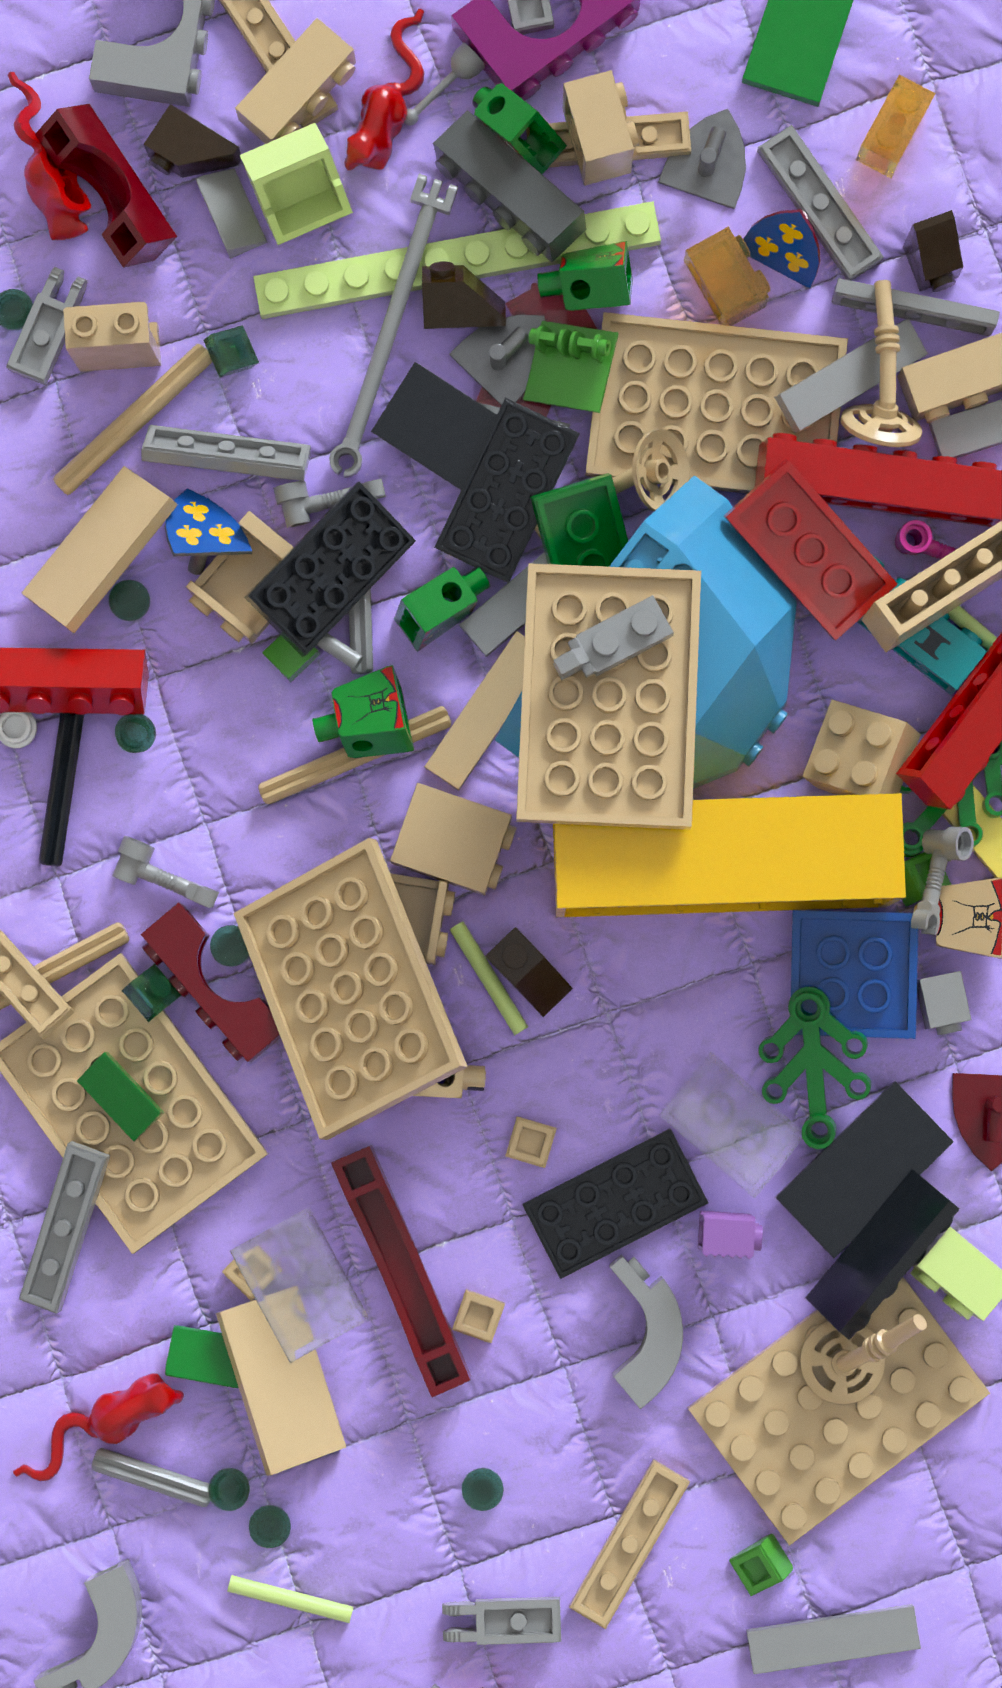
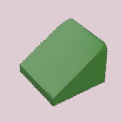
M281 635L262 652L290 682L320 655L319 651L314 647L306 656L302 657Z
M923 852L904 861L906 898L902 899L905 906L922 900L924 889H926L925 885L932 854ZM944 872L942 886L952 885L946 872Z
M773 1534L761 1538L729 1559L750 1596L782 1582L793 1570L792 1563Z

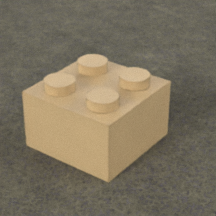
M612 70L563 83L562 109L584 186L630 174L633 159L638 158L636 146H639L637 130L633 121L626 122L625 107L628 106L625 88L622 82L615 83Z
M831 699L802 777L816 788L837 795L897 794L900 792L903 780L896 773L916 748L921 734L905 721Z

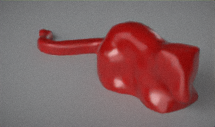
M418 9L413 17L398 20L392 27L390 35L392 45L397 54L409 66L411 73L409 78L403 83L392 82L385 85H374L364 91L361 99L362 109L360 116L362 121L358 125L356 133L347 139V157L345 158L344 165L348 171L353 170L359 165L382 170L386 167L391 157L392 141L400 133L408 115L406 103L402 96L417 91L424 81L425 73L420 60L402 40V33L407 27L421 23L424 14L422 9Z
M9 72L8 77L11 85L21 90L28 102V106L16 116L13 125L18 137L34 149V153L28 159L24 168L27 192L32 202L45 216L51 240H66L80 236L88 231V226L79 219V215L91 208L89 198L80 188L77 182V174L57 168L30 127L29 120L41 109L39 95L31 86L19 80L15 72Z
M157 1373L140 1377L124 1391L105 1393L98 1397L94 1403L90 1417L72 1412L64 1414L56 1421L51 1435V1460L46 1469L35 1470L28 1465H22L14 1470L13 1473L16 1477L24 1473L38 1481L50 1480L58 1473L62 1466L64 1435L69 1428L80 1427L91 1437L99 1438L106 1443L118 1444L131 1436L137 1430L141 1421L162 1415L173 1404L180 1403L184 1398V1393L180 1390L172 1389Z

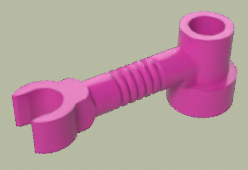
M911 520L901 526L895 538L897 550L908 555L923 553L941 560L956 550L954 547L933 540L930 527L920 520ZM907 534L913 536L915 540L914 546L907 542Z

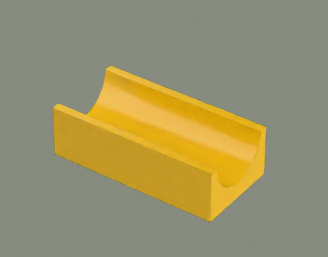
M902 793L693 800L691 830L553 824L556 918L886 908L906 898Z

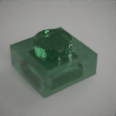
M243 325L213 333L203 340L219 378L251 369L259 363Z
M153 964L122 990L148 1022L181 996L156 964Z

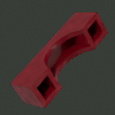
M90 104L56 109L35 133L57 168H62L79 175L102 198L108 213V225L101 235L122 267L125 268L155 261L177 238L166 218Z
M178 902L140 934L147 942L142 947L145 953L157 966L162 962L166 964L173 973L169 978L171 984L184 998L188 994L192 995L200 1005L195 1012L210 1029L216 1025L227 1037L222 1044L237 1061L242 1057L247 1062L254 1061L281 1038L270 1008L262 998L246 1002H232L218 996L209 987L203 975L201 962L202 953L210 935L182 903Z

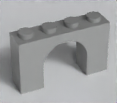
M183 0V15L178 27L167 39L150 46H134L96 40L89 81L94 92L190 107L192 94L198 95L200 90L201 70L196 68L199 55L206 54L208 31L203 30L205 17L212 16L215 0Z

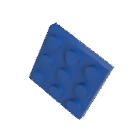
M793 910L791 996L801 987H817L829 998L830 1014L851 1032L858 1031L870 1038L916 1039L918 929L911 928L913 913ZM813 1000L802 1002V1007L806 1012L814 1013L817 1011V1004ZM820 1028V1036H830ZM802 1029L796 1035H803Z

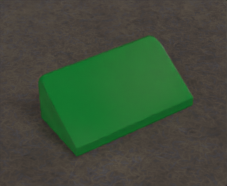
M104 1052L77 1080L134 1142L165 1113L108 1052Z
M174 1325L165 1375L239 1389L222 1333Z

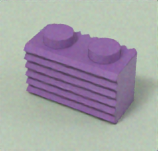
M700 1211L698 1249L706 1257L709 1254L714 1257L719 1254L723 1258L728 1255L731 1258L737 1256L741 1259L745 1256L747 1259H750L754 1256V1250L761 1251L763 1227L759 1223H755L753 1215L747 1213Z

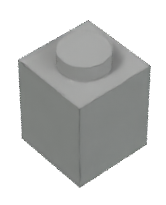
M961 971L917 980V994L925 1029L936 1028L937 1035L962 1031L961 1022L970 1021L971 1015Z

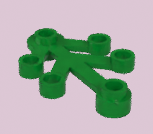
M1002 741L998 745L997 753L991 754L987 766L983 769L987 796L983 800L982 808L984 813L991 818L1002 816V810L993 811L989 806L991 798H998L1002 802ZM972 780L965 790L964 797L957 803L959 827L970 828L976 834L973 845L975 847L982 840L983 831L976 823ZM901 786L900 793L909 794L913 792L909 787ZM928 806L914 822L903 823V839L904 833L907 831L914 832L918 837V842L915 845H909L904 840V857H914L923 850L922 839L924 833L937 822L947 809Z
M804 986L797 989L789 1000L788 1010L790 1017L773 1036H768L762 1040L758 1053L760 1058L767 1063L778 1062L784 1054L785 1045L801 1029L803 1031L804 1046L777 1076L766 1080L762 1088V1095L771 1104L781 1103L786 1098L788 1088L806 1069L810 1116L805 1120L802 1127V1138L809 1147L824 1149L833 1142L837 1128L834 1120L827 1115L823 1069L842 1084L847 1095L855 1100L867 1097L871 1089V1080L862 1072H853L821 1044L820 1028L842 1045L843 1053L851 1059H858L865 1054L868 1048V1040L861 1032H851L830 1014L829 998L821 989L814 986ZM813 1000L817 1004V1011L814 1013L806 1012L802 1007V1002ZM852 1038L858 1039L863 1047L858 1052L851 1051L847 1046V1041ZM768 1043L776 1044L779 1048V1054L776 1056L768 1055L764 1050V1045ZM856 1079L863 1081L866 1085L865 1091L855 1092L851 1088V1082ZM770 1084H778L782 1088V1095L778 1097L772 1096L768 1092V1086ZM817 1122L825 1124L828 1132L824 1135L816 1134L812 1128L813 1124Z

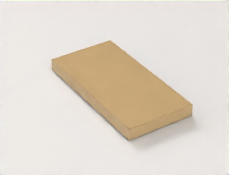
M123 466L22 591V594L72 633H75L178 504L159 489Z
M296 1286L216 1313L266 1476L282 1472L346 1448Z

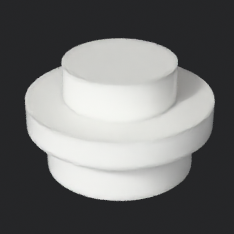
M4 712L0 714V741L4 745L18 749L29 745L34 740L37 734V722L31 713Z

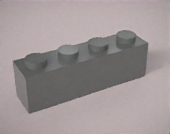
M468 110L433 142L437 159L435 165L438 170L449 180L455 177L463 184L466 194L476 204L481 205L484 203L493 211L492 214L496 221L506 230L513 228L522 236L521 239L524 245L536 256L543 254L549 261L553 262L587 230L584 210Z

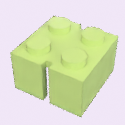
M316 123L240 155L265 220L278 245L353 213L330 150Z
M951 1227L943 1233H939L926 1249L923 1259L914 1265V1269L910 1272L927 1289H931L936 1293L940 1288L947 1295L942 1301L967 1320L973 1315L984 1321L1002 1299V1269Z

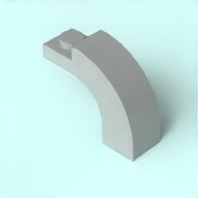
M621 1254L609 1267L642 1306L646 1328L644 1338L637 1351L613 1371L612 1375L636 1405L642 1409L665 1387L676 1369L683 1343L682 1317L676 1298L663 1277L660 1276L648 1286L644 1281L650 1275L637 1259L633 1257L627 1262Z
M129 1559L91 1575L84 1582L97 1613L98 1628L93 1645L81 1655L41 1672L34 1680L36 1688H77L76 1680H80L83 1688H99L123 1664L137 1639L142 1618L141 1592Z

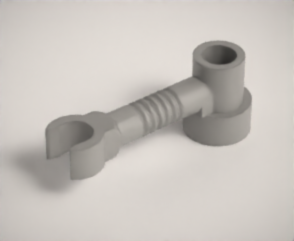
M382 479L362 483L376 499L386 497ZM305 481L286 483L273 489L277 505H282L286 526L291 528L310 523L309 514L323 511L324 509L327 510L328 508L331 509L351 487L311 497L308 495Z
M950 826L946 830L928 829L923 835V850L926 854H932L922 901L918 903L911 919V928L921 929V934L936 935L939 930L940 907L938 903L945 875L944 872L946 871L948 861H965L971 856L974 840L969 828Z
M123 837L118 849L121 855L112 875L113 877L136 885L139 877L170 891L173 890V892L205 907L211 908L214 906L219 894L218 891L177 875L174 876L170 872L167 873V871L151 865L149 861L155 848L134 838Z

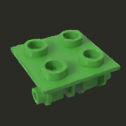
M542 321L538 328H532L529 333V343L535 345V352L523 400L600 413L619 333Z

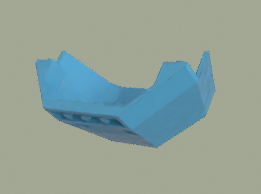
M693 476L642 522L609 566L701 571L693 789L736 772L743 763L750 766L764 747L758 742L767 730L774 734L788 716V713L783 709L787 703L797 601L789 589L724 518V515L733 508L728 499L696 476ZM522 692L495 738L497 743L518 758L520 751Z

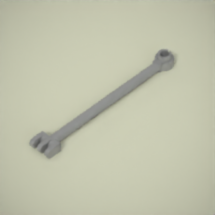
M420 173L410 198L411 203L421 206L414 231L343 443L331 451L329 457L330 466L337 475L343 470L339 466L340 457L346 454L353 457L354 464L351 468L345 469L344 478L356 475L361 469L360 443L436 213L440 212L450 215L458 190V186L450 184L446 191L445 199L439 198L443 181L434 179L430 193H425L423 190L427 183V176Z

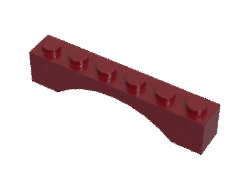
M370 1145L331 1162L346 1200L360 1226L391 1296L431 1397L471 1381V1373L373 1146Z

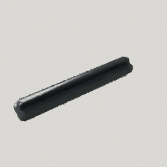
M60 713L39 854V862L43 865L58 867L61 866L63 861L84 715Z

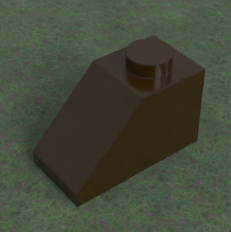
M171 104L144 143L148 157H150L148 162L165 175H169L172 171L184 178L238 166L242 161L239 146Z
M952 210L912 225L903 249L919 291L932 288L933 292H939L953 286L956 283L955 279L959 277L964 266Z
M440 261L430 266H422L424 329L506 326L505 301L464 265H454L451 262Z
M516 927L485 956L542 1017L573 989Z

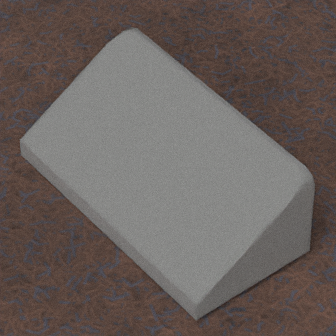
M235 168L203 175L195 179L230 259L267 243Z

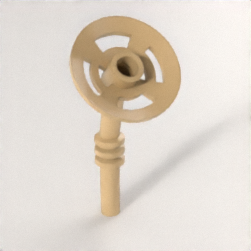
M879 280L874 283L878 327L874 329V335L877 336L875 344L878 345L875 351L877 354H880L879 400L875 401L874 404H860L846 408L842 412L840 420L842 426L859 439L881 446L906 447L920 441L922 428L913 418L899 411V407L896 405L897 352L901 350L900 345L897 344L900 341V337L896 335L899 333V328L894 325L891 282L889 280ZM854 414H859L858 417L864 424L860 423L854 417ZM897 428L902 431L901 433H891L893 429Z
M658 429L646 433L635 449L632 469L613 477L616 494L635 485L641 501L650 510L655 511L689 481L690 469L686 451L680 440L670 431ZM662 444L669 450L674 465L670 466L664 455L659 452ZM672 480H674L673 489L668 498L664 500L662 496L668 492ZM642 485L650 492V498L644 492ZM536 525L535 531L541 538L538 525Z
M916 1314L889 1331L882 1329L875 1334L868 1327H865L856 1332L865 1339L861 1347L852 1343L853 1337L849 1340L839 1332V1337L826 1342L820 1352L814 1350L817 1343L827 1334L838 1331L827 1321L816 1327L803 1344L800 1355L802 1375L809 1388L826 1401L836 1404L858 1402L869 1396L880 1383L884 1373L885 1358L897 1350V1345L925 1330L927 1327L926 1320L922 1315ZM841 1344V1349L835 1350L831 1356L826 1355L833 1346ZM812 1366H823L826 1375L835 1382L831 1391L818 1382ZM857 1368L861 1369L855 1378L846 1381V1376L853 1374ZM867 1372L872 1374L869 1381L862 1388L848 1393V1387L855 1386L861 1382Z

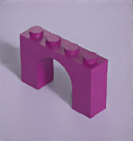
M472 0L451 15L452 30L462 43H466L485 64L483 70L495 85L504 84L525 101L540 89V83L552 74L554 77H557L567 71L574 62L572 59L585 50L587 53H590L597 49L605 41V35L615 27L623 29L632 23L638 16L637 11L640 7V0H579L581 10L572 26L562 34L547 39L530 38L517 32L506 21L491 0Z

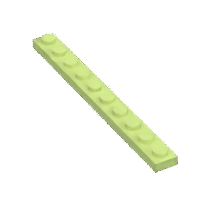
M654 202L585 214L587 230L553 262L549 261L543 254L539 256L533 254L524 245L521 239L522 236L513 228L427 243L411 291L422 290V266H430L440 261L451 262L454 265H464L476 277L481 279L560 264L561 256L565 253L627 241L628 251L660 245L661 237ZM408 247L253 276L260 316L262 319L390 296L393 294Z

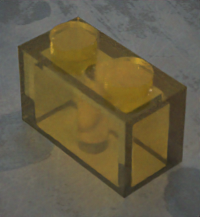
M899 74L862 142L856 160L892 179L923 122L936 93Z
M729 226L686 249L684 263L719 324L733 326L765 308L769 298L767 293L771 290L761 270L754 272L747 259L750 257V251L744 239L740 235L734 237Z

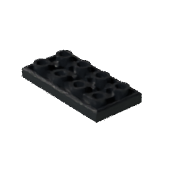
M414 362L371 432L462 490L497 414L417 362Z
M505 397L434 548L473 567L477 566L482 571L509 583L537 525L530 497L554 490L580 433Z
M359 481L339 499L244 598L302 657L306 656L416 540Z
M894 1081L828 1147L823 1149L789 1182L775 1198L835 1258L856 1238L912 1170L921 1175L954 1141Z
M671 1128L534 1197L522 1205L559 1278L562 1279L708 1204V1201Z
M912 1170L805 1298L842 1335L850 1340L857 1331L867 1326L871 1314L884 1299L890 1297L896 1291L898 1282L908 1270L923 1259L926 1249L939 1233H943L950 1227L953 1217L960 1208L917 1172Z

